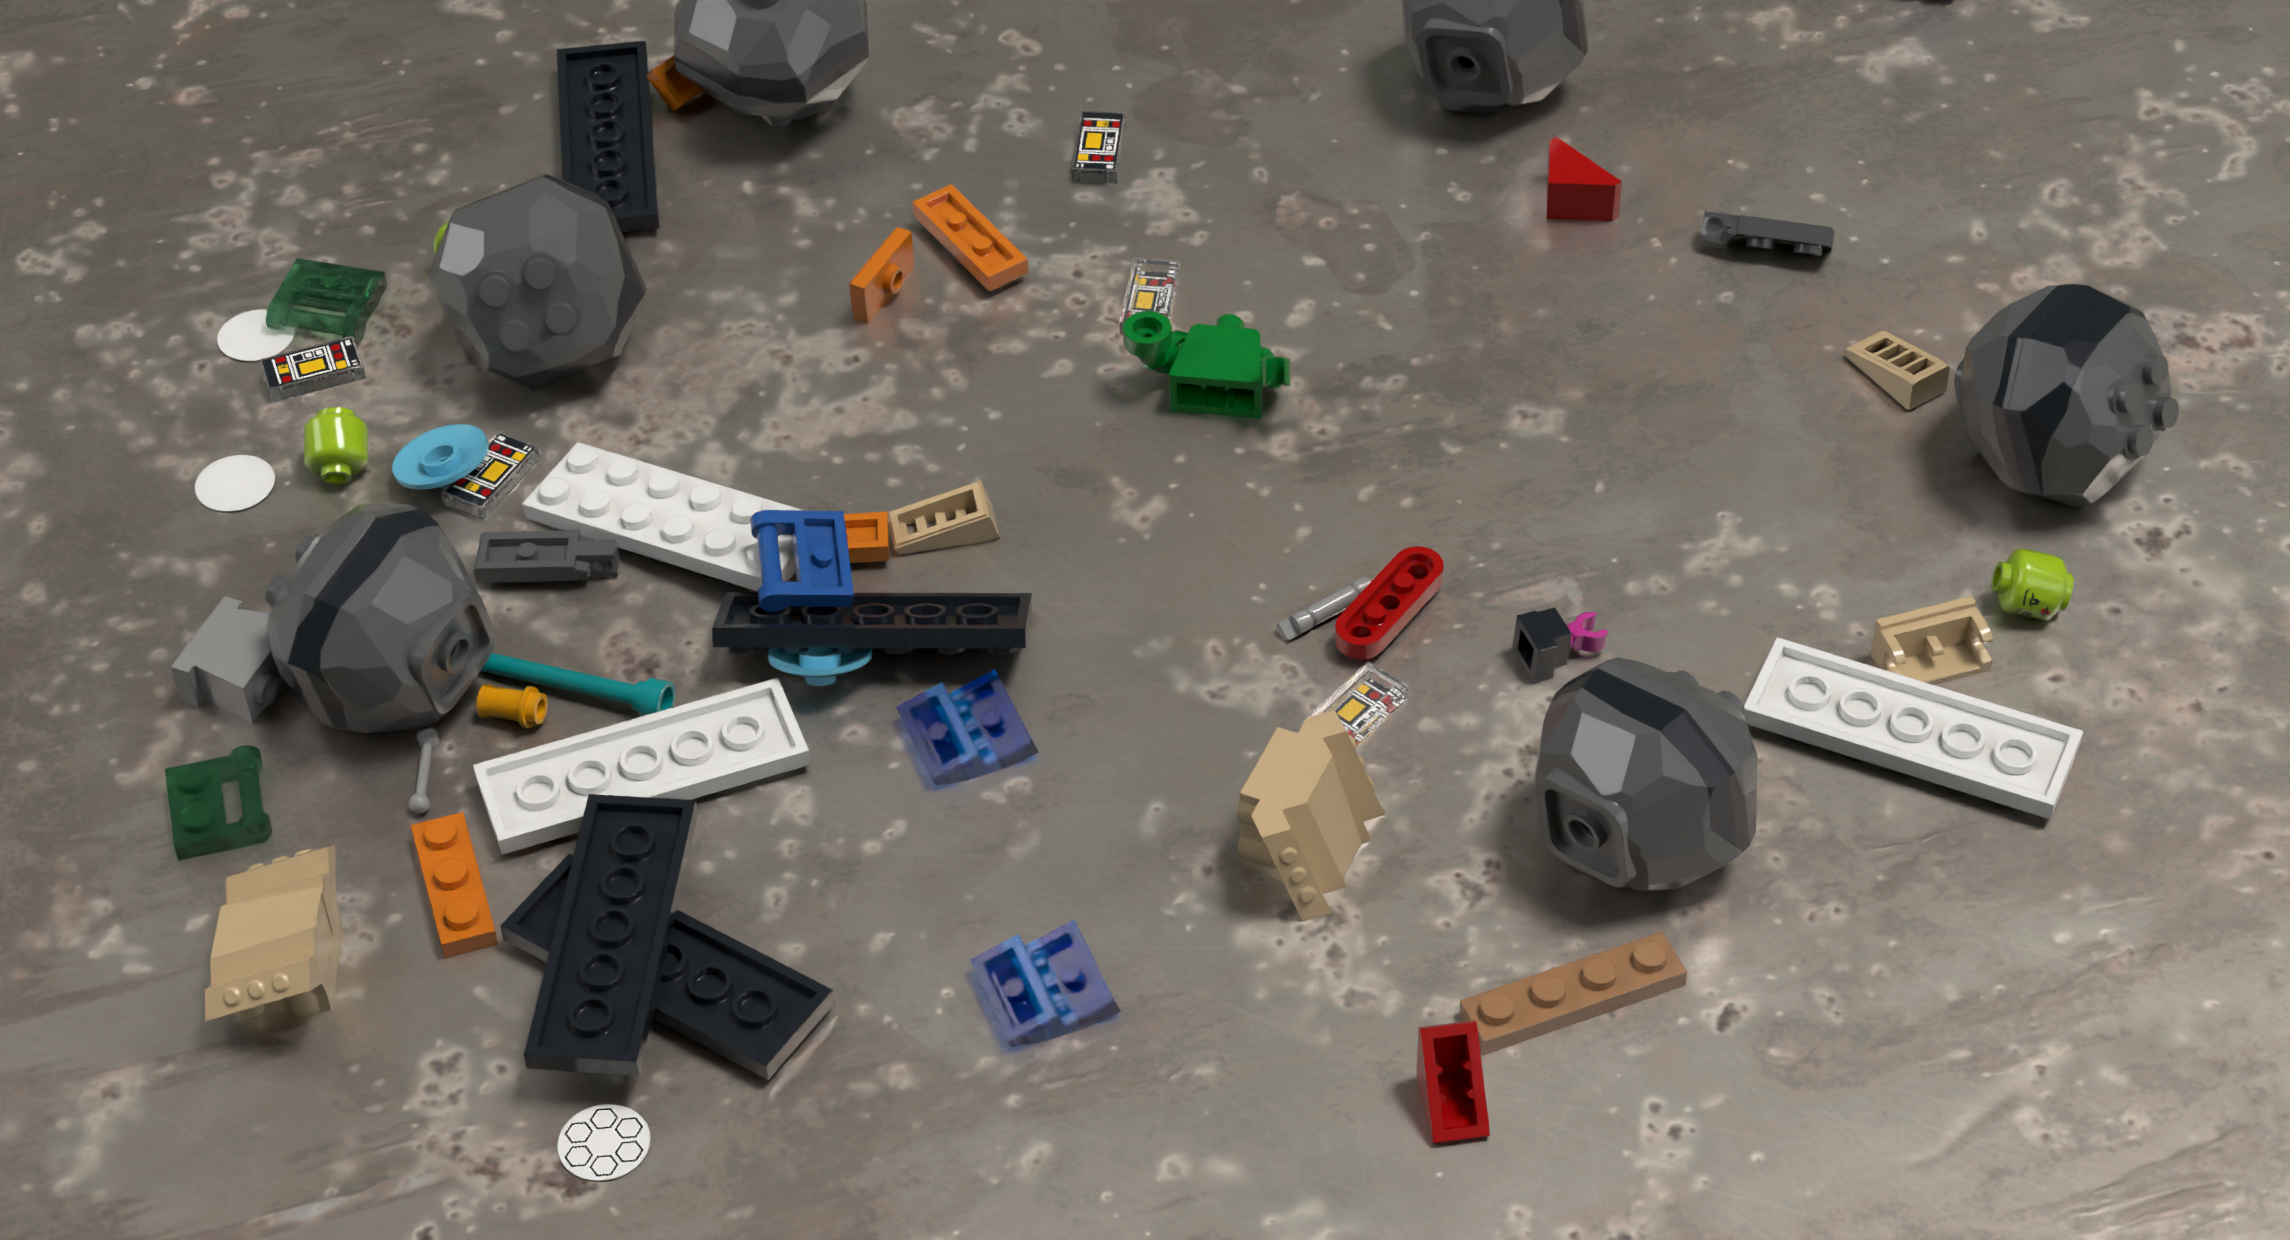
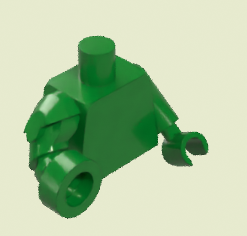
M1155 311L1137 312L1129 316L1124 322L1123 344L1125 349L1130 354L1137 356L1145 369L1169 374L1170 411L1262 419V387L1277 389L1282 385L1290 386V359L1275 357L1270 349L1261 347L1260 332L1256 329L1244 328V322L1236 315L1224 314L1217 319L1216 325H1193L1190 327L1189 332L1172 331L1170 320L1165 315Z

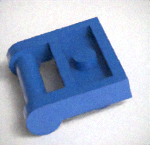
M762 510L751 516L752 536L758 540L762 586L758 589L759 605L762 610L778 612L786 609L788 606L851 607L854 591L844 511ZM779 535L792 536L797 582H783L778 545Z

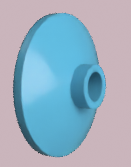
M454 424L439 427L421 434L406 444L396 455L392 464V472L400 485L410 489L423 490L450 486L453 482L473 471L483 461L488 452V440L481 429L472 425Z
M770 648L768 651V662L771 666L792 675L805 677L806 683L813 686L833 684L837 681V675L858 669L867 664L872 658V648H862L860 651L850 654H839L831 651V648H810L806 652L797 654L783 653L779 648Z

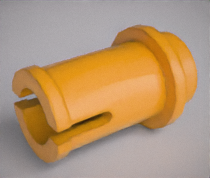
M485 684L481 686L476 701V710L480 717L519 721V724L525 728H531L534 724H541L546 717L548 708L546 695L539 693L538 689L532 686H527L524 690H517Z

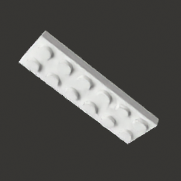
M579 442L574 445L522 503L526 519L564 531L580 530L581 536L596 541L616 540L618 548L758 591L762 586L758 540L752 536L751 516L762 510H801ZM779 535L778 545L783 582H788L796 572L792 536Z
M1779 637L1776 638L1744 705V718L1748 725L2050 820L2083 736V731Z
M775 678L474 764L473 770L497 843L503 855L578 833L589 794L691 800L811 765L809 749L779 678Z

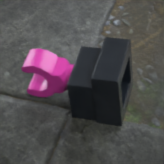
M1555 607L1539 612L1535 610L1517 615L1512 648L1534 683L1552 679L1555 667L1567 665L1569 648L1575 651L1583 650L1587 652H1598L1605 648L1608 631L1590 632L1594 630L1595 612L1582 613L1574 622L1568 625L1565 624Z

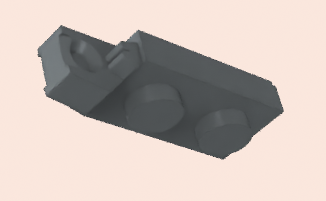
M1708 211L1704 213L1701 229V240L1723 247L1734 238L1746 237V246L1774 250L1775 242L1794 244V253L1821 256L1822 248L1832 249L1835 235L1833 227Z
M580 530L483 532L480 535L474 574L477 583L577 581V579L581 581L589 579L590 576L594 579L618 576L620 557L616 540L594 541L591 538L581 537Z

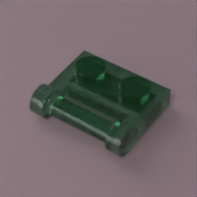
M297 258L267 308L266 325L269 329L285 331L287 327L339 335L343 340L352 338L353 343H360L365 335L366 323L388 287L385 272ZM295 305L342 312L346 313V315L341 317L293 308Z
M242 745L232 750L229 756L165 768L173 841L178 861L257 845L270 839L272 836L271 818L264 812L259 779V773L263 769L261 752L257 747ZM238 780L243 816H241L238 822L229 823L223 783Z

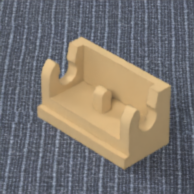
M1967 596L1876 619L1870 655L1880 669L1936 685L1990 671L1992 660L1983 644L1992 642L1993 637L1988 624L1976 607L1977 602L1974 597Z

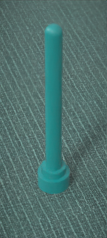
M496 653L490 655L488 661L480 670L486 673L629 704L634 711L639 712L641 717L673 708L675 703L676 691L674 683L652 677L647 679V681L640 680L637 684H631Z

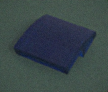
M995 669L950 694L944 684L940 683L896 707L936 786L958 783L987 775L1039 753Z
M1075 919L1025 945L1020 935L1017 934L970 959L1011 1048L1040 1043L1070 1034L1121 1012Z

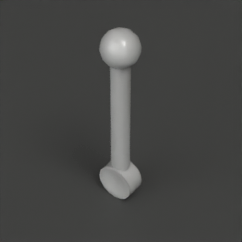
M425 728L417 734L421 756L416 792L409 800V808L416 814L425 813L430 806L426 790L432 749L439 745L438 732L433 728Z

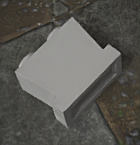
M224 596L171 666L180 701L200 707L205 700L253 724L265 706H269L274 701L279 687L284 682L273 658L267 630L270 613L245 610L242 601Z

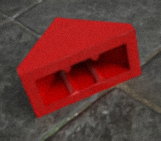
M1558 137L1549 140L1546 219L1613 221L1617 219L1620 212L1622 181Z
M1471 1020L1418 1027L1416 1078L1432 1142L1438 1143L1490 1136L1477 1021Z

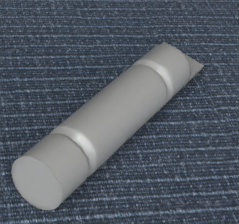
M1364 576L1351 583L1350 586L1347 585L1308 606L1305 610H1301L1277 624L1279 634L1285 641H1289L1313 628V625L1316 626L1344 611L1371 581Z

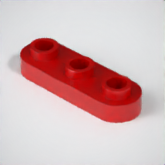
M1421 546L1409 547L1397 553L1337 618L1335 624V644L1339 651L1354 659H1368L1380 654L1442 586L1444 563L1441 556L1436 551Z

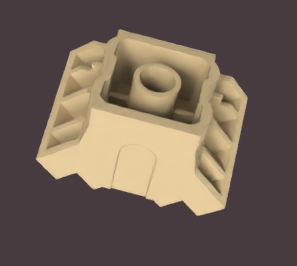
M1335 710L1306 718L1298 733L1277 727L1240 791V801L1237 810V819L1240 821V838L1237 848L1240 864L1261 870L1282 882L1303 922L1332 913L1323 894L1347 887L1343 878L1352 859L1363 843L1372 841L1363 822L1385 815L1374 792L1375 785L1370 775L1365 772L1366 765L1362 757L1356 753V743L1352 736L1348 735Z
M335 844L314 851L311 849L296 852L294 857L291 858L282 856L273 859L268 865L259 863L248 867L245 872L226 877L227 904L220 906L210 957L211 986L204 989L205 1021L232 1013L240 1017H254L265 1011H288L296 1016H308L320 1010H332L344 938L336 898Z

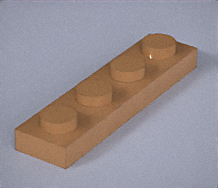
M1661 931L1460 1000L1459 1015L1463 1021H1477L1480 1051L1483 1055L1686 986L1687 970Z

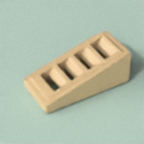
M1884 330L1846 348L1845 356L1908 411L1946 392L1950 367L1939 358ZM1880 348L1882 349L1874 354L1872 353ZM1889 356L1892 357L1891 359H1889V360H1887V361L1884 360L1885 358H1887V357H1889Z
M981 480L888 512V521L897 555L981 543L1000 537L993 506ZM936 521L937 525L929 527L928 522ZM916 524L918 531L909 534L907 525Z

